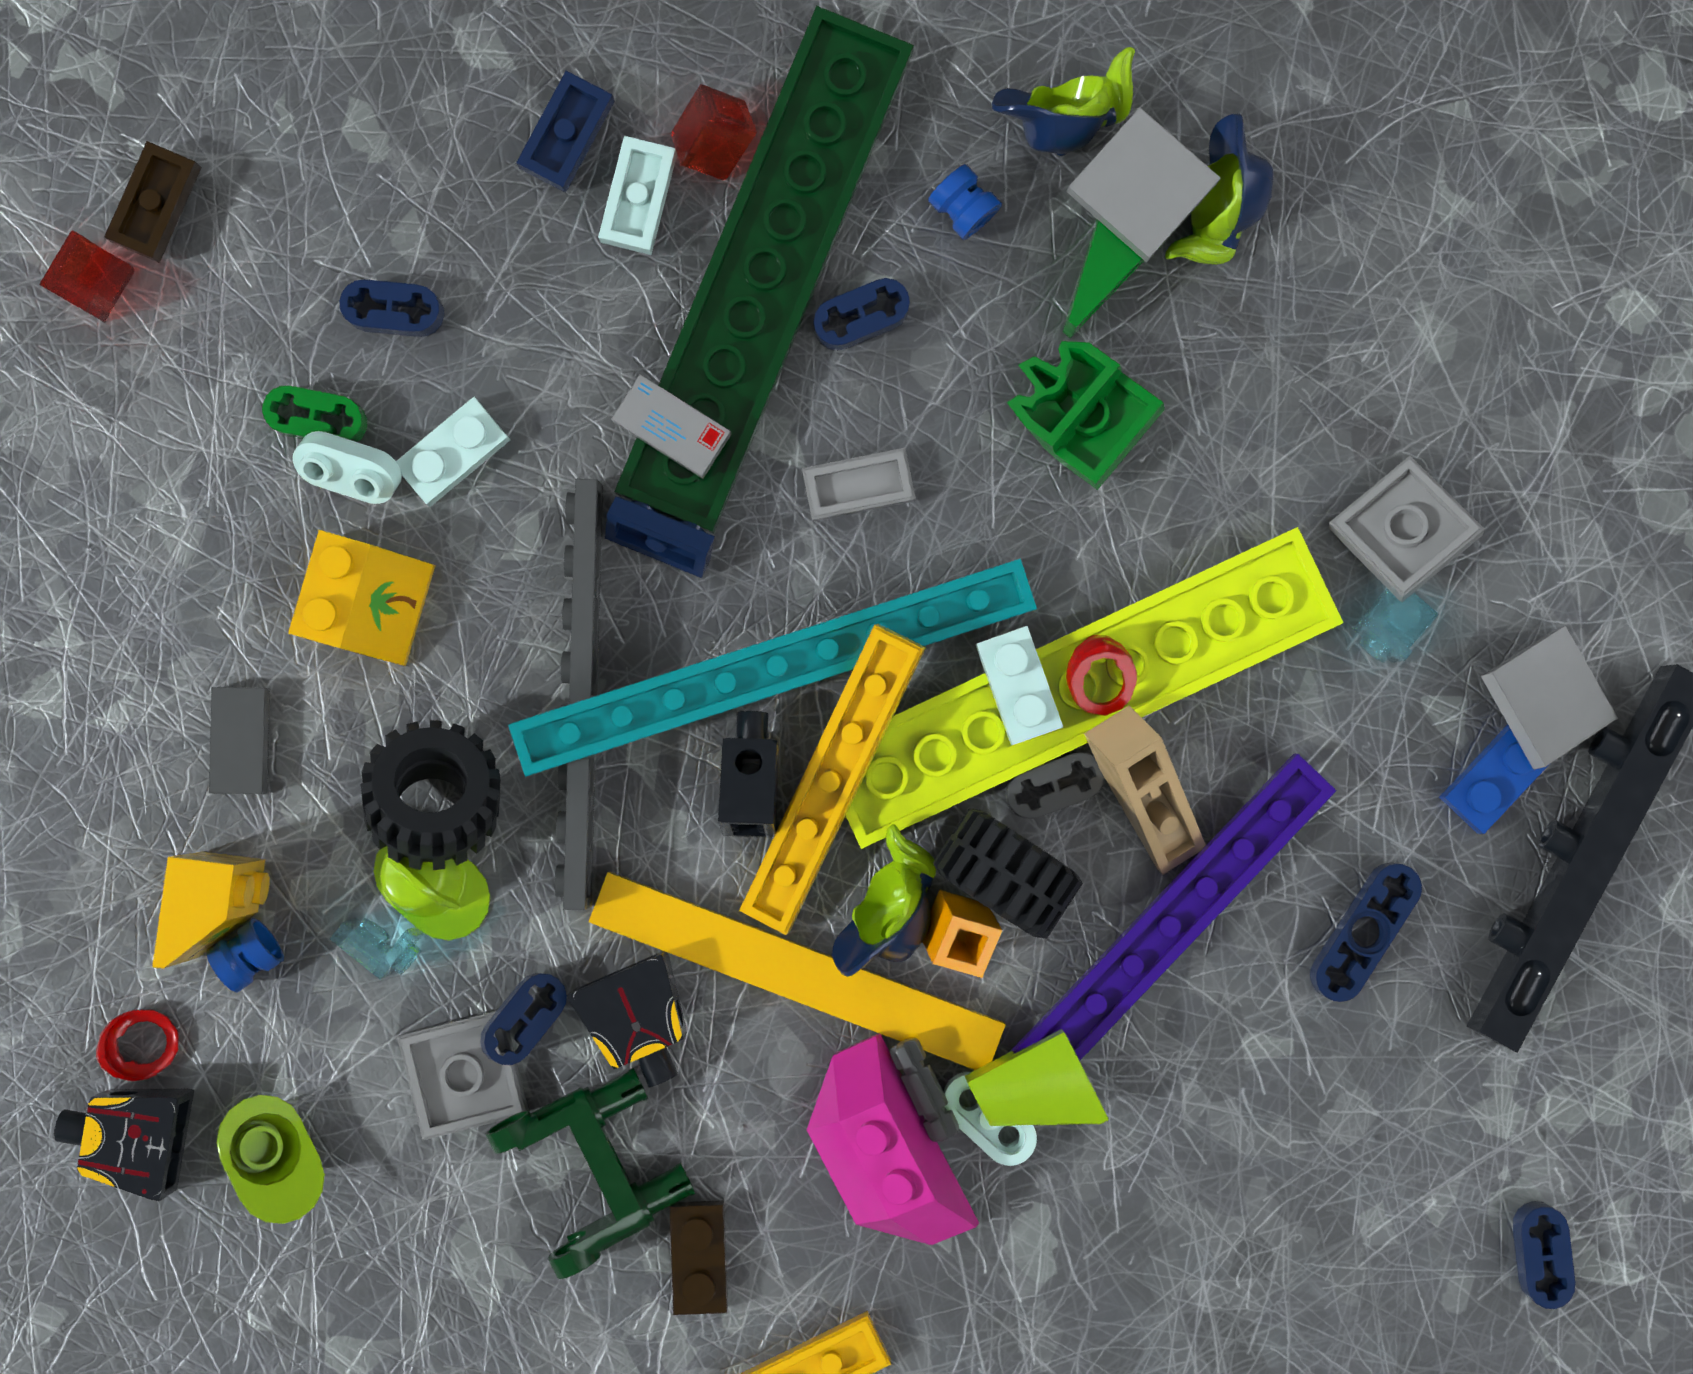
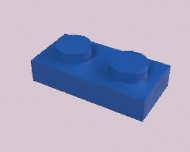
M1507 724L1439 798L1477 834H1485L1549 765L1534 770Z

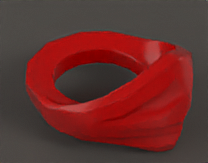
M1092 635L1075 648L1067 665V685L1074 702L1085 712L1106 716L1121 710L1131 700L1137 682V670L1131 655L1121 643L1106 635ZM1102 658L1114 659L1115 665L1122 671L1123 685L1121 691L1111 701L1105 703L1091 701L1086 697L1083 688L1084 677L1091 668V662Z
M132 1010L112 1019L101 1032L96 1049V1059L101 1069L115 1078L128 1081L147 1080L157 1075L173 1062L179 1050V1031L167 1015L156 1010ZM148 1021L162 1028L166 1035L167 1045L165 1052L160 1058L143 1064L134 1060H124L119 1052L118 1038L123 1036L130 1026L138 1022Z

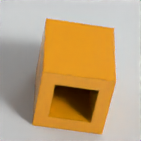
M939 890L931 908V923L923 944L933 964L983 978L1003 930L991 909L979 901Z

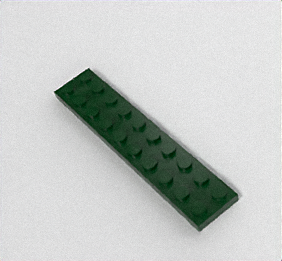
M816 6L658 385L731 431V436L703 479L644 441L636 438L614 492L617 495L632 501L643 502L656 511L681 521L692 522L703 530L714 534L910 62L914 45Z

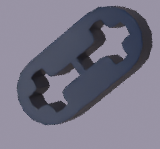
M883 278L829 299L821 304L815 313V335L823 346L839 351L891 331L900 326L908 315L910 304L908 292L898 281ZM885 292L889 299L897 297L900 301L895 304L893 316L887 317L883 310H878L869 315L865 314V310L877 304V294ZM837 312L841 319L857 314L859 319L849 322L846 325V335L838 337L834 330L825 332L823 329L829 324V314Z
M366 279L356 280L346 286L339 300L340 311L344 318L355 328L365 332L424 337L435 333L442 325L444 319V307L439 298L427 287L417 284ZM365 294H370V297L377 304L387 305L386 310H369L367 318H362V314L353 307L355 302L360 303L364 301ZM421 298L423 303L431 309L430 315H421L417 324L414 323V319L409 314L398 312V306L415 307L417 299Z
M535 973L525 977L516 986L481 1032L480 1044L482 1051L488 1059L501 1065H513L521 1062L528 1056L562 1013L566 1005L567 994L561 981L550 974ZM548 984L552 988L548 993L549 999L553 1002L551 1007L547 1009L539 1006L528 1018L524 1015V1012L533 1002V997L528 993L532 986L543 988ZM520 1020L524 1024L514 1036V1040L519 1044L518 1048L514 1052L504 1049L498 1054L495 1051L499 1043L497 1038L494 1037L496 1030L509 1031Z
M1539 1201L1526 1203L1517 1210L1513 1218V1236L1520 1287L1526 1296L1539 1306L1546 1309H1557L1566 1305L1575 1292L1576 1282L1569 1226L1561 1212L1550 1205ZM1539 1216H1542L1543 1219L1552 1224V1229L1543 1231L1544 1248H1542L1540 1239L1529 1232L1530 1227L1538 1225ZM1543 1261H1546L1548 1271L1558 1278V1282H1553L1549 1285V1293L1544 1292L1536 1285V1281H1541L1545 1277Z

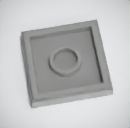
M1139 107L1069 185L1067 193L1147 263L1221 178Z
M1408 456L1329 522V530L1401 603L1483 536L1485 530L1411 456Z
M1566 626L1551 631L1481 676L1534 770L1546 767L1618 719Z
M497 1010L397 1036L423 1141L502 1121L519 1112L529 1111L518 1064H498L488 1059L482 1051L480 1044L481 1032ZM496 1030L494 1037L497 1038L499 1043L495 1051L498 1054L504 1049L514 1052L510 1031Z

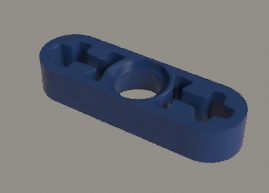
M1384 863L1376 867L1369 875L1312 964L1310 979L1314 989L1319 994L1336 1002L1351 1000L1359 994L1421 897L1422 883L1418 874L1412 868L1398 863ZM1401 874L1403 878L1400 885L1406 892L1402 898L1397 896L1390 897L1385 904L1384 909L1393 911V915L1389 920L1382 912L1368 908L1367 904L1370 899L1374 903L1382 904L1389 891L1383 885L1384 879L1386 877L1396 879ZM1370 916L1379 925V937L1374 944L1360 947L1352 937V928L1358 919ZM1342 943L1351 952L1365 956L1361 965L1353 959L1349 960L1343 971V974L1349 978L1348 983L1344 987L1335 984L1331 990L1328 988L1331 979L1325 974L1329 966L1341 967L1348 955L1338 952Z

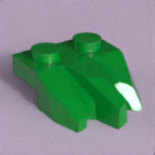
M1061 341L1058 350L1062 361L1058 367L1035 356L1018 365L1034 385L1035 393L1031 397L1017 395L1008 401L1007 404L1046 451L1098 490L1165 410L1164 402L1122 373L1120 364L1091 343Z

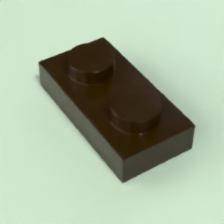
M146 141L104 238L111 243L160 263L202 167L191 159Z
M724 1200L676 1202L670 1206L673 1315L727 1313L728 1289Z

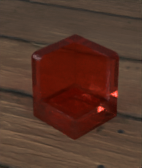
M700 84L674 126L671 137L681 166L726 180L755 137L757 131L745 100Z
M71 231L39 285L105 322L135 270L127 262L97 246L81 234Z

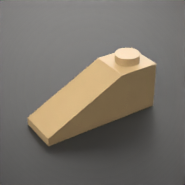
M1127 706L1084 733L1100 771L1153 863L1162 875L1197 854L1206 846L1162 738L1130 706Z

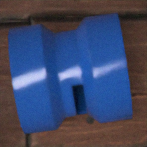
M967 164L960 166L947 176L928 198V202L938 213H948L950 215L949 217L953 220L952 228L962 240L970 238L979 231L1002 206L1001 201L993 192L983 191L981 187L977 186L978 176Z
M252 918L238 927L235 937L230 940L222 939L208 948L206 952L207 959L217 977L226 987L236 993L253 983L256 973L261 970L269 971L284 961V955L278 941L270 930L256 918Z

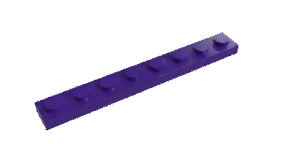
M1293 754L1011 1051L1015 1054L1062 1029L1080 1061L1337 790L1299 754Z

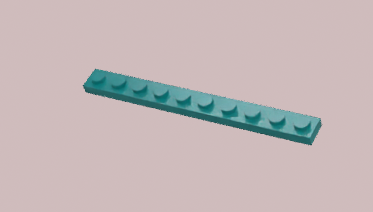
M1020 558L508 724L526 777L853 670L875 624H880L922 646H926L1036 610L1037 607Z

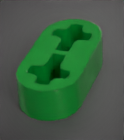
M279 386L272 389L266 395L262 404V414L266 423L272 429L289 437L303 439L311 432L322 431L359 442L367 430V417L364 410L353 400L340 395L295 386ZM291 398H293V403L296 406L310 411L309 417L307 419L292 416L288 424H285V418L278 414L279 406H288ZM342 408H345V414L353 419V424L351 427H342L340 435H337V429L327 422H322L321 417L322 414L339 416Z

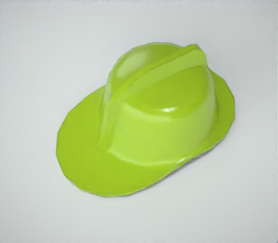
M387 846L377 852L373 870L377 888L386 901L417 929L432 938L453 940L466 937L481 925L489 910L490 892L487 880L468 858L467 861L457 866L453 858L445 860V869L433 870V862H423L422 868L419 870L409 867V858L403 857L399 863L390 859Z
M257 1095L243 1099L227 1112L219 1125L216 1144L220 1161L241 1203L251 1215L267 1223L285 1224L302 1218L314 1208L321 1196L325 1174L321 1159L300 1116L289 1103L278 1097Z

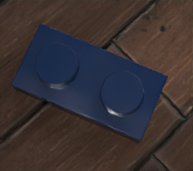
M565 71L516 162L519 169L566 193L615 102L613 95Z
M617 496L607 513L605 539L697 577H703L710 562L715 536L706 533L700 526L692 522H678L657 513L651 506L643 502H629Z

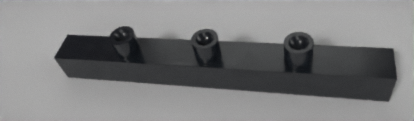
M1678 664L1660 666L1624 735L1622 736L1604 727L1593 738L1588 752L1593 757L1606 763L1607 766L1573 829L1557 820L1551 821L1544 829L1538 846L1556 856L1557 859L1523 922L1503 913L1492 925L1488 940L1507 950L1469 1020L1468 1028L1518 1053L1693 728V672Z

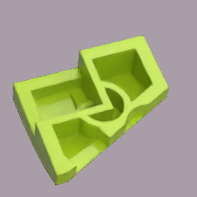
M1062 1029L1015 1054L1011 1051L965 1075L966 1081L990 1126L1102 1124L1109 1120Z

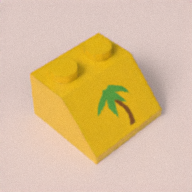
M318 530L288 634L406 666L436 565L371 544Z
M203 851L168 856L152 967L164 969L199 958L207 952L208 948L224 939L258 912L259 904L263 905L269 892L270 877L268 873H264L265 859Z

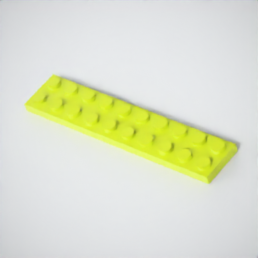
M1296 527L1036 649L1063 728L1011 745L985 673L894 715L846 814V818L860 848H865L886 838L887 829L892 824H895L901 831L1087 744L1084 733L1127 706H1130L1142 718L1343 624L1344 622L1299 528ZM1092 635H1106L1121 643L1131 655L1137 670V682L1131 700L1121 710L1106 716L1085 712L1074 702L1067 685L1066 673L1068 662L1075 648ZM1102 658L1091 662V668L1084 677L1083 688L1086 697L1097 703H1105L1114 699L1122 689V671L1115 665L1114 659Z

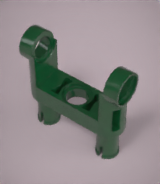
M634 1068L592 1091L589 1087L584 1089L581 1087L532 1113L526 1110L512 1115L494 1125L485 1133L494 1153L500 1154L515 1147L521 1151L567 1126L570 1127L612 1212L568 1235V1242L558 1247L549 1255L548 1261L558 1279H565L585 1270L600 1258V1252L650 1226V1222L654 1221V1214L689 1195L696 1194L681 1162L676 1167L640 1186L636 1182L631 1184L603 1128L607 1125L605 1120L642 1100L649 1099Z

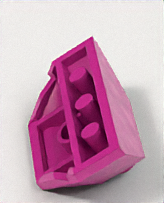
M878 1033L838 1051L832 1056L807 1127V1132L856 1225L933 1245L977 1227L979 1221L938 1143L930 1139L923 1125L925 1118L923 1115L919 1116L903 1083L900 1070H897L881 1034Z

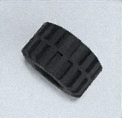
M430 720L429 728H420L418 721L406 724L407 733L400 735L395 729L385 735L386 747L376 744L370 751L371 763H364L361 794L364 822L367 831H372V840L379 850L387 846L388 857L397 863L403 857L409 858L410 868L421 870L423 862H433V870L445 869V860L453 858L457 866L467 861L468 849L477 854L485 847V835L492 837L495 831L496 819L499 817L501 783L500 771L495 769L496 758L491 749L483 751V740L475 733L469 738L464 737V727L453 723L451 729L447 730L442 728V721ZM425 779L447 781L457 787L463 794L457 803L439 812L415 810L405 804L400 798L410 785Z
M977 809L967 810L933 862L938 873L945 879L1036 938H1048L1083 884L1077 873L992 816Z

